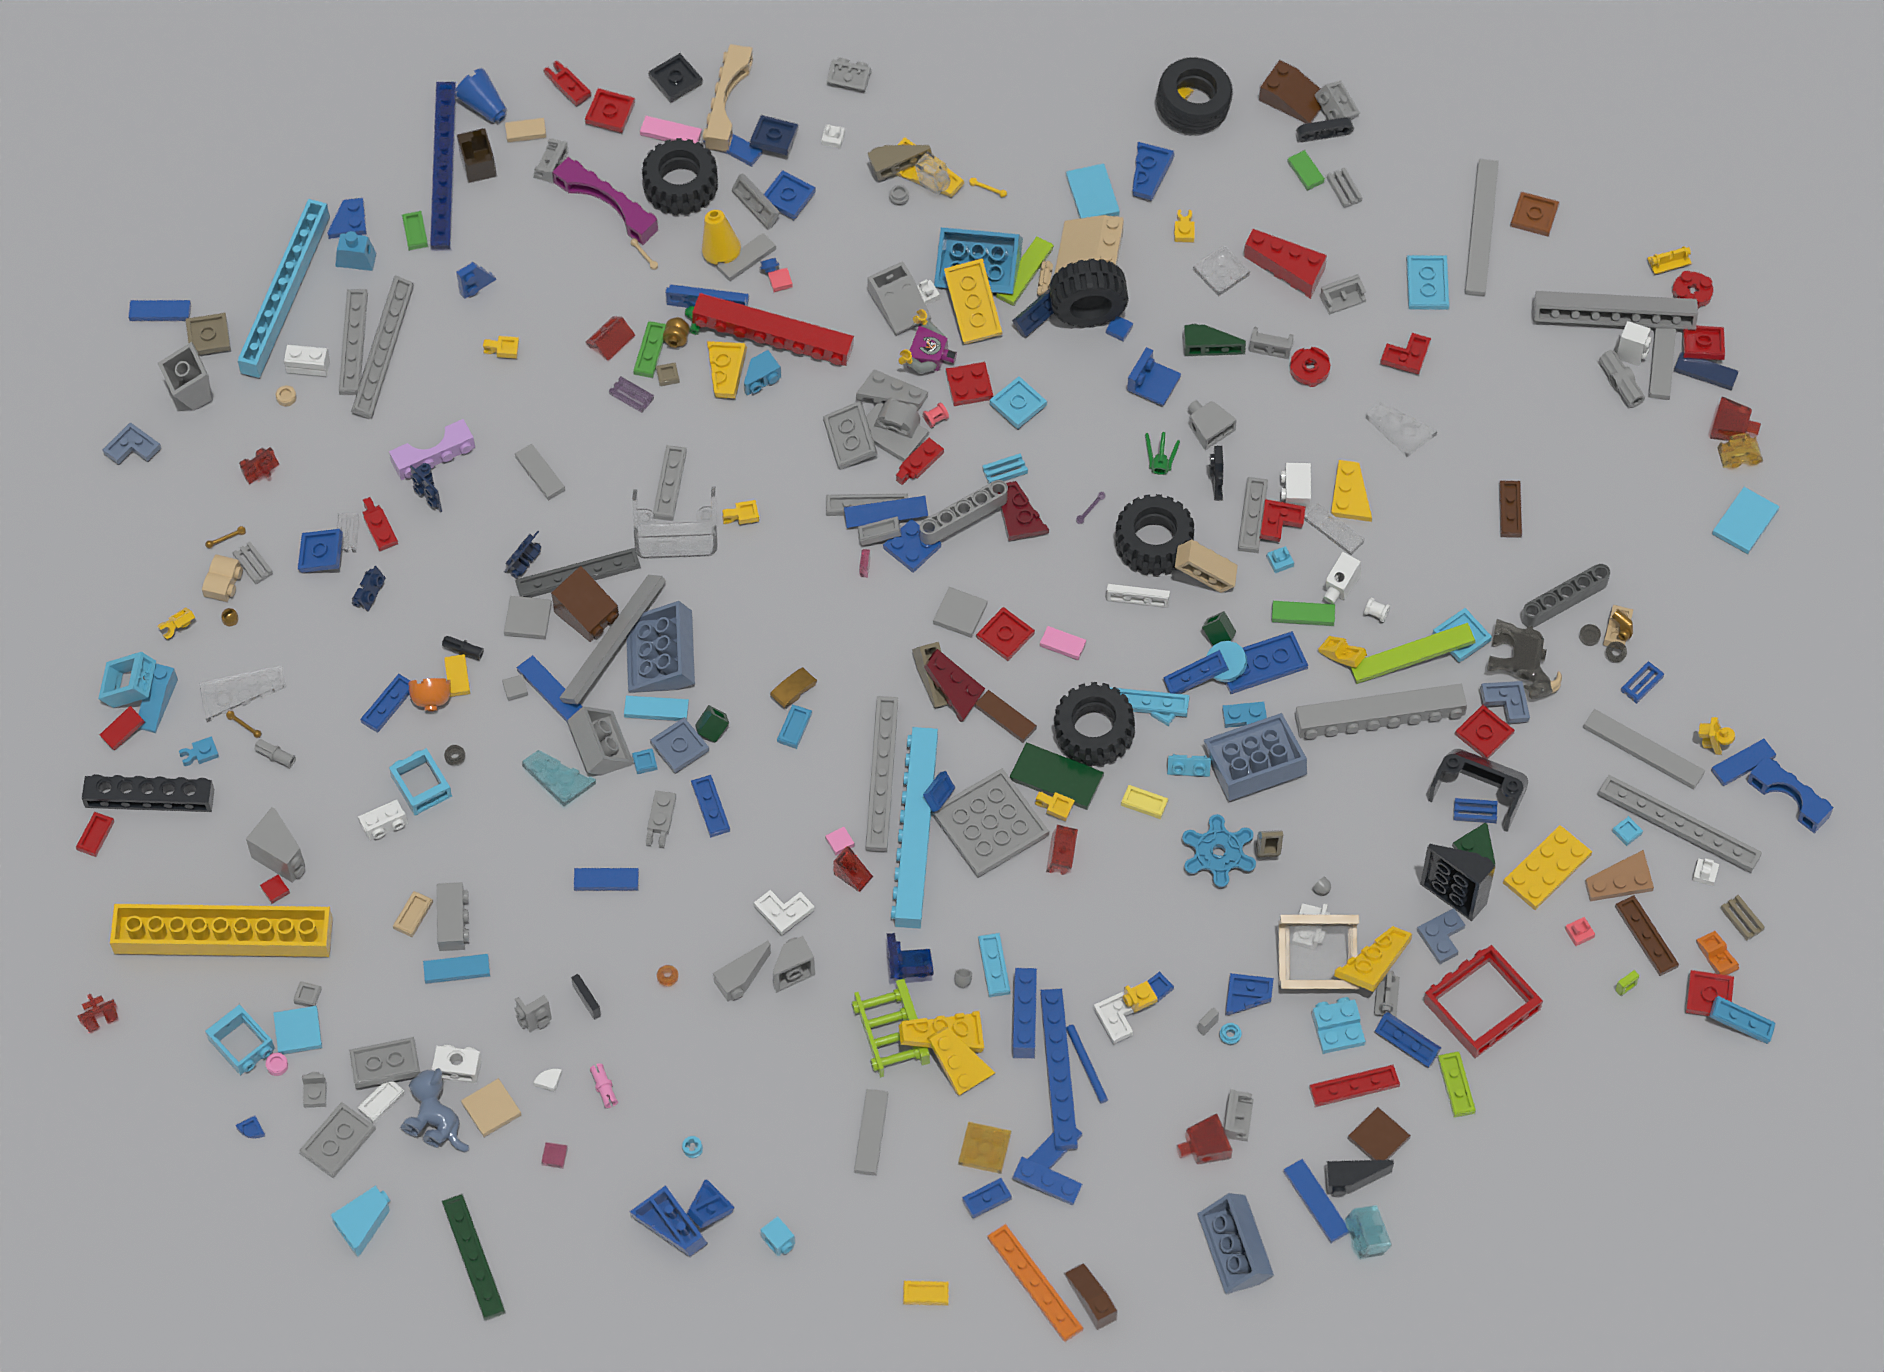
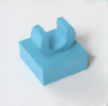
M1286 546L1267 553V559L1274 573L1294 567V561Z

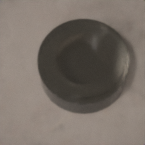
M1593 624L1583 626L1579 634L1580 641L1587 646L1596 645L1601 637L1600 629Z

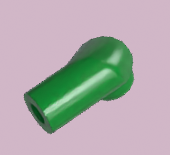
M695 306L685 309V316L691 318V320ZM692 323L689 332L698 335L701 327Z

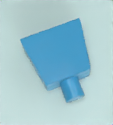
M353 231L340 234L335 266L373 271L377 254L369 237L357 235Z

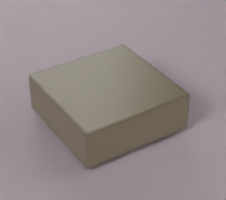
M676 362L656 366L660 386L680 383Z

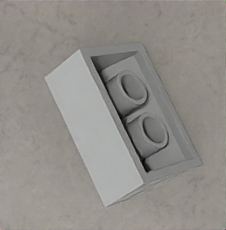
M583 706L567 720L587 773L604 775L631 766L634 763L613 711Z

